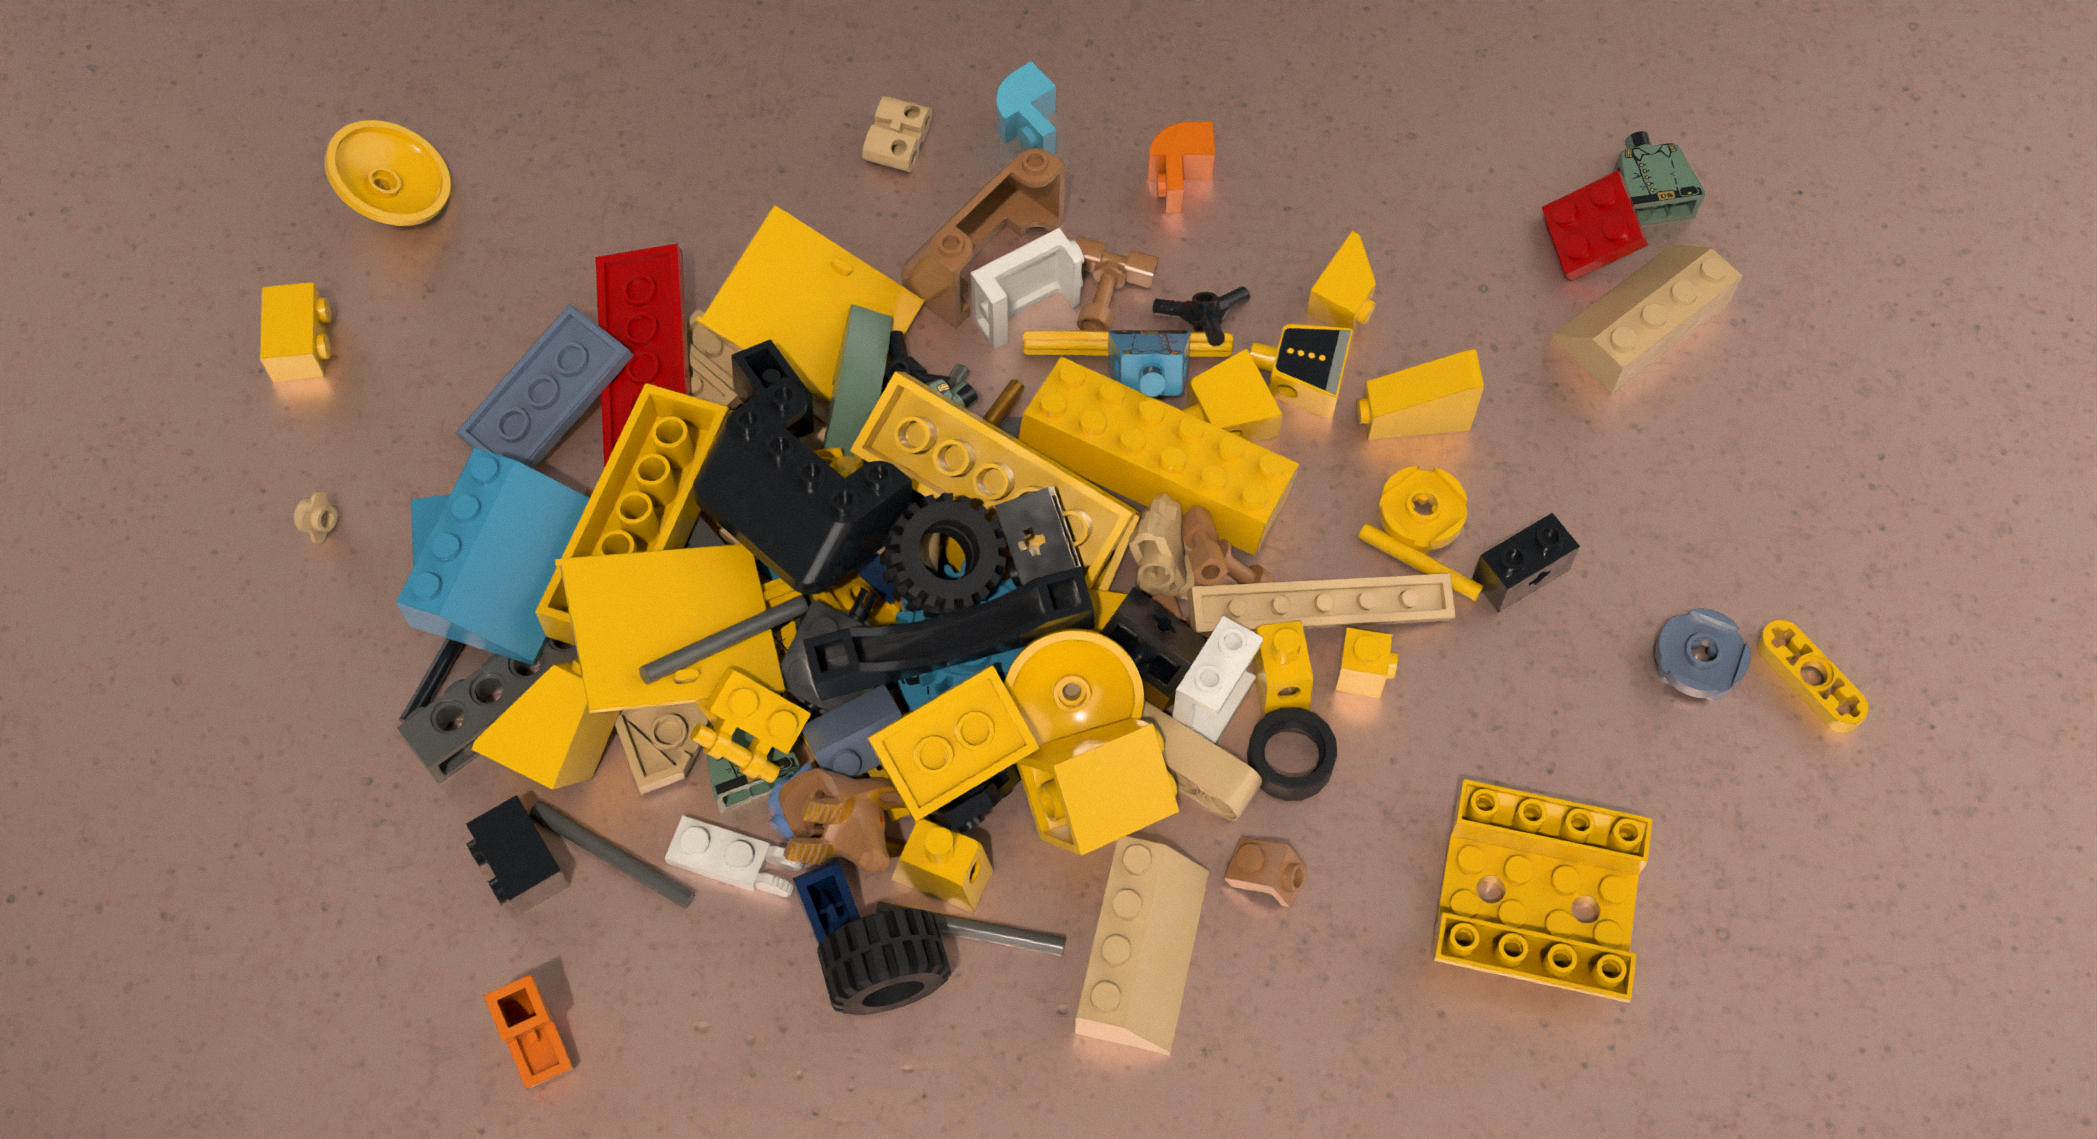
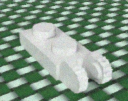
M683 815L665 855L666 863L749 891L755 892L758 889L786 898L791 896L794 888L793 884L784 878L763 873L766 864H774L793 871L801 870L803 865L801 862L788 861L784 857L785 848L771 846L768 842Z

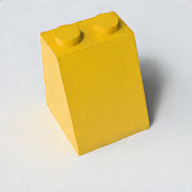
M575 658L573 662L555 664L547 670L474 741L471 750L552 790L593 778L620 710L589 713L579 660Z
M1129 718L1038 745L1040 747L1038 750L1016 762L1040 840L1081 856L1179 812L1175 799L1177 786L1173 776L1166 769L1162 755L1164 742L1159 731L1150 722Z

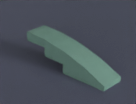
M853 304L850 306L832 380L834 387L826 417L828 424L822 449L842 448L843 456L854 457L850 449L869 418L868 412L874 409L880 399L889 348L892 316Z

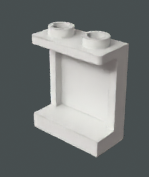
M1060 228L970 272L972 319L994 350L1008 343V317L1058 292L1063 294L1072 308L1080 304L1081 287H1083L1081 269L1082 263H1084V256L1079 245L1074 240L1069 241Z
M1223 616L1177 687L1172 718L1217 745L1255 684L1256 676L1246 671L1261 647L1263 638Z

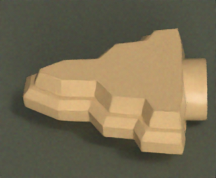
M1166 493L1157 494L1149 507L1142 513L1141 520L1135 526L1134 532L1130 534L1128 545L1138 565L1137 575L1139 581L1149 587L1151 591L1172 597L1186 584L1184 545L1181 536L1182 513L1181 504L1171 500Z

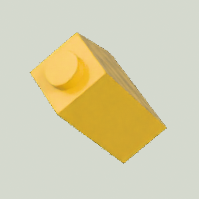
M1476 349L1462 351L1366 381L1362 398H1357L1356 415L1358 423L1365 424L1368 440L1470 431L1484 389Z

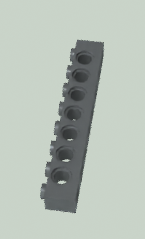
M698 515L684 548L726 545L703 518ZM549 638L536 664L540 668L535 674L530 676H522V673L534 665L494 654L484 662L481 669L466 679L452 683L445 690L444 695L430 705L420 707L411 712L405 722L398 726L397 729L407 745L439 785L481 755L471 750L474 741L547 670L555 664L573 662L575 658H578L575 645L568 649H561L559 647L564 642ZM502 693L497 701L484 703V700L489 695ZM464 720L462 725L456 730L445 731L451 722Z

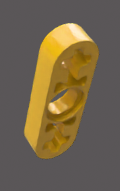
M1780 619L1766 625L1757 640V650L1763 660L1828 728L1838 733H1850L1856 730L1868 715L1869 705L1865 696L1794 623ZM1785 638L1788 641L1787 646L1782 645L1778 648L1772 644L1774 639ZM1798 653H1801L1802 656L1792 666L1789 663L1790 659H1794ZM1806 666L1818 669L1823 675L1824 683L1819 686L1806 683L1801 677L1800 669ZM1832 686L1835 692L1833 694L1830 693L1826 700L1823 699L1822 696ZM1846 704L1853 709L1850 714L1845 713L1844 715H1840L1836 710L1838 706L1842 707Z

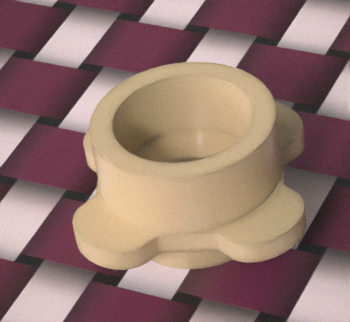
M316 491L311 497L304 498L297 505L294 522L298 530L311 534L312 542L320 544L325 541L327 532L331 531L339 517V509L327 501L325 492Z

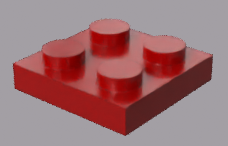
M1618 170L1542 206L1564 273L1570 281L1648 246L1624 177Z

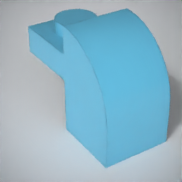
M1030 61L1008 75L998 88L996 97L998 133L1005 144L1018 137L1026 150L1038 148L1054 155L1056 154V128L1046 118L1056 112V85Z

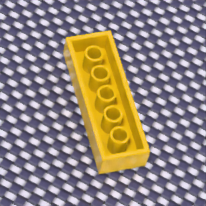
M1062 356L1023 412L1018 440L1073 473L1144 506L1149 507L1157 494L1166 493L1171 500L1181 504L1182 516L1193 506L1205 508L1212 516L1218 535L1217 539H1225L1231 546L1253 556L1257 554L1288 498L1299 463L1153 397L1146 396L1142 392Z
M894 372L850 449V452L867 462L885 461L893 464L912 480V489L925 497L933 494L934 498L937 499L942 493H953V500L956 501L963 495L971 498L970 507L976 510L980 505H983L989 511L984 516L989 523L992 522V516L998 515L995 505L1054 486L1088 590L1094 585L1137 512L1134 508L906 372ZM1029 528L1031 537L1025 540V545L1027 548L1035 547L1038 554H1041L1039 546L1046 543L1043 534L1035 535L1032 528Z
M645 383L561 558L683 549L701 511V508L695 501L694 480L730 415L729 407ZM557 566L535 613L546 637L576 646L560 566Z

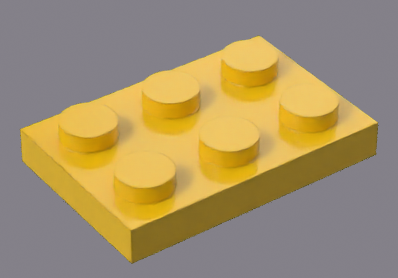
M988 665L866 737L915 822L1040 748L993 665Z

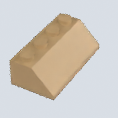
M1670 245L1553 334L1552 339L1606 390L1613 394L1727 306L1743 275L1713 248Z
M1124 836L1117 840L1077 1010L1076 1034L1167 1055L1171 1054L1209 870L1165 844Z

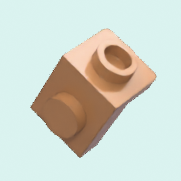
M1240 837L1224 879L1231 887L1272 894L1281 906L1292 907L1297 893L1304 886L1307 867L1288 844Z

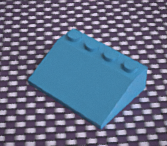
M474 448L396 601L408 625L536 666L549 637H546L535 611L557 568L554 560L562 557L590 498L517 460Z

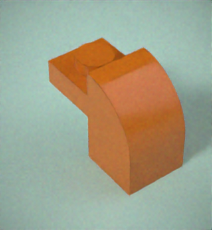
M1192 121L1172 124L1160 131L1153 139L1149 150L1147 180H1156L1157 197H1164L1165 214L1182 213L1183 180L1213 178L1215 160L1213 121Z
M531 974L483 995L502 1042L507 1043L526 1090L574 1069L557 1029V1023L534 976Z

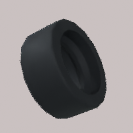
M1281 708L1266 714L1255 726L1249 741L1247 762L1262 778L1263 783L1260 788L1269 796L1284 801H1302L1318 794L1329 782L1338 755L1337 742L1328 723L1316 713L1302 708ZM1280 732H1297L1307 736L1319 749L1317 767L1304 777H1287L1277 773L1265 760L1267 741L1273 735Z

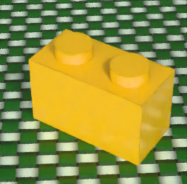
M314 282L262 287L260 360L272 382L324 377V360L331 357L329 338L325 334V324L331 322V309L328 299L321 298Z

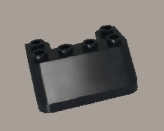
M785 376L728 416L694 480V495L697 505L791 588L801 594L814 595L827 590L884 547L882 543L885 535L890 531V527L912 505V480L896 466L885 461L866 463L844 478L789 432L794 428V423L806 413L807 397L799 386Z

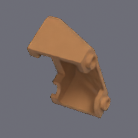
M1038 148L1027 149L1017 155L905 262L901 272L903 287L923 299V305L957 329L970 316V306L963 297L968 291V281L959 276V272L1005 227L1023 237L1027 233L1028 228L1044 227L1045 232L1050 233L1064 223L1065 163L1048 151Z

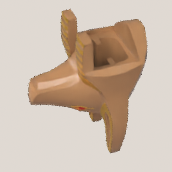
M816 768L800 773L783 785L779 792L778 801L783 816L795 837L789 839L784 851V857L788 861L819 865L828 859L841 857L855 863L863 872H878L887 869L890 864L889 858L900 856L906 845V842L901 839L884 835V810L906 808L890 779L868 778L855 780L839 773Z

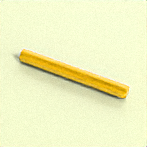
M1026 330L1023 333V352L1026 355L1108 356L1109 331ZM1190 331L1189 357L1232 356V333L1223 332L1225 336L1223 343L1213 346L1208 342L1204 332Z

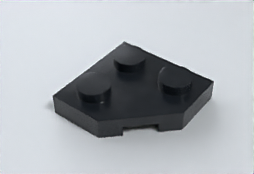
M1012 764L928 814V817L932 822L951 831L958 829L959 832H965L984 821L983 813L995 807L1003 798L1012 793L1013 788L1022 780L1015 764Z

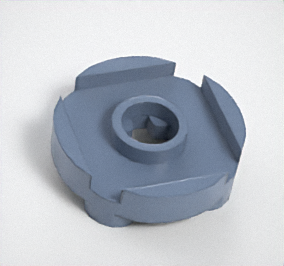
M1692 609L1688 614L1680 615L1677 618L1674 616L1663 627L1655 645V658L1658 664L1656 671L1662 681L1671 684L1675 689L1686 695L1711 700L1721 699L1728 691L1735 688L1745 675L1750 664V647L1748 642L1744 644L1743 638L1738 633L1740 628L1728 616L1710 609ZM1700 645L1708 647L1707 654L1714 657V660L1700 661L1695 657L1691 649L1697 650Z

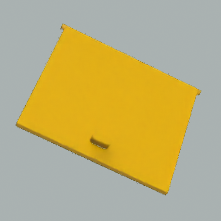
M774 205L703 317L698 315L695 321L741 350L771 339L808 391L827 404H830L834 387L832 380L850 306L853 304L892 316L891 331H902L905 335L923 305L924 300ZM888 348V354H887L886 365H887V363L889 362V360H890V358H891L889 348Z
M742 544L554 560L555 566H560L589 713L708 701L727 667L734 669L774 693H784L785 686L771 629L650 684L644 683L639 673V668L647 663L766 610L754 555ZM695 681L691 683L677 684V682Z

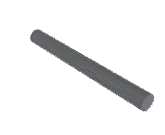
M796 596L639 668L640 676L646 684L655 682L808 611V604L803 596Z
M537 801L532 807L529 816L683 909H687L695 897L693 891L542 801Z
M878 902L876 913L894 909L916 908ZM931 912L935 915L940 933L1057 956H1063L1066 937Z

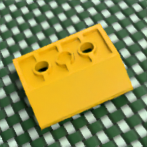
M1463 779L1449 834L1434 925V961L1630 1003L1637 953L1630 952L1639 875L1648 863L1653 818ZM1483 882L1495 884L1501 891L1502 899L1496 903L1483 901L1477 893V886ZM1577 902L1589 904L1596 913V920L1592 923L1578 921L1572 914V905Z

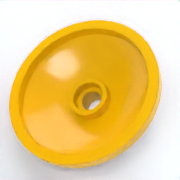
M363 120L348 124L335 133L326 149L324 159L325 171L335 192L355 211L377 222L395 226H411L424 223L435 217L442 210L449 197L451 187L450 175L440 154L420 135L398 124L380 120Z
M1079 628L1061 629L1036 638L1015 657L1004 680V686L1038 745L1129 718L1140 720L1143 712V684L1134 661L1123 647L1114 640L1091 630ZM1075 683L1079 685L1080 690L1076 695L1068 696L1063 692L1065 685Z

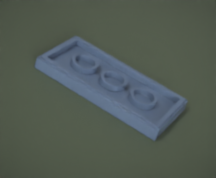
M569 304L455 434L473 449L478 448L511 458L534 469L634 355L577 308Z

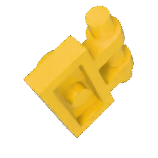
M727 667L704 707L719 717L713 729H710L698 723L694 727L690 739L703 746L705 754L715 759L723 757L739 766V772L749 778L754 779L758 776L768 783H772L777 778L780 767L768 761L767 754L771 747H774L788 755L811 713L734 669ZM737 727L754 736L748 749L732 741V734Z

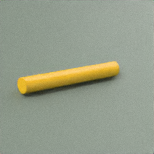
M1368 523L1364 524L1358 535V538L1425 575L1450 573L1452 589L1473 601L1478 599L1484 586Z

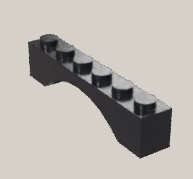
M1080 566L1035 578L993 600L945 616L894 626L846 628L804 639L803 643L813 684L820 701L1022 648L1036 638L1053 631L1069 628L1093 629L1095 628L1094 608Z

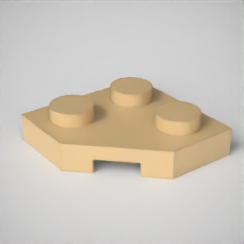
M695 702L619 711L615 726L641 795L686 778L701 748V745L690 739L691 733L698 723L705 726L711 724Z

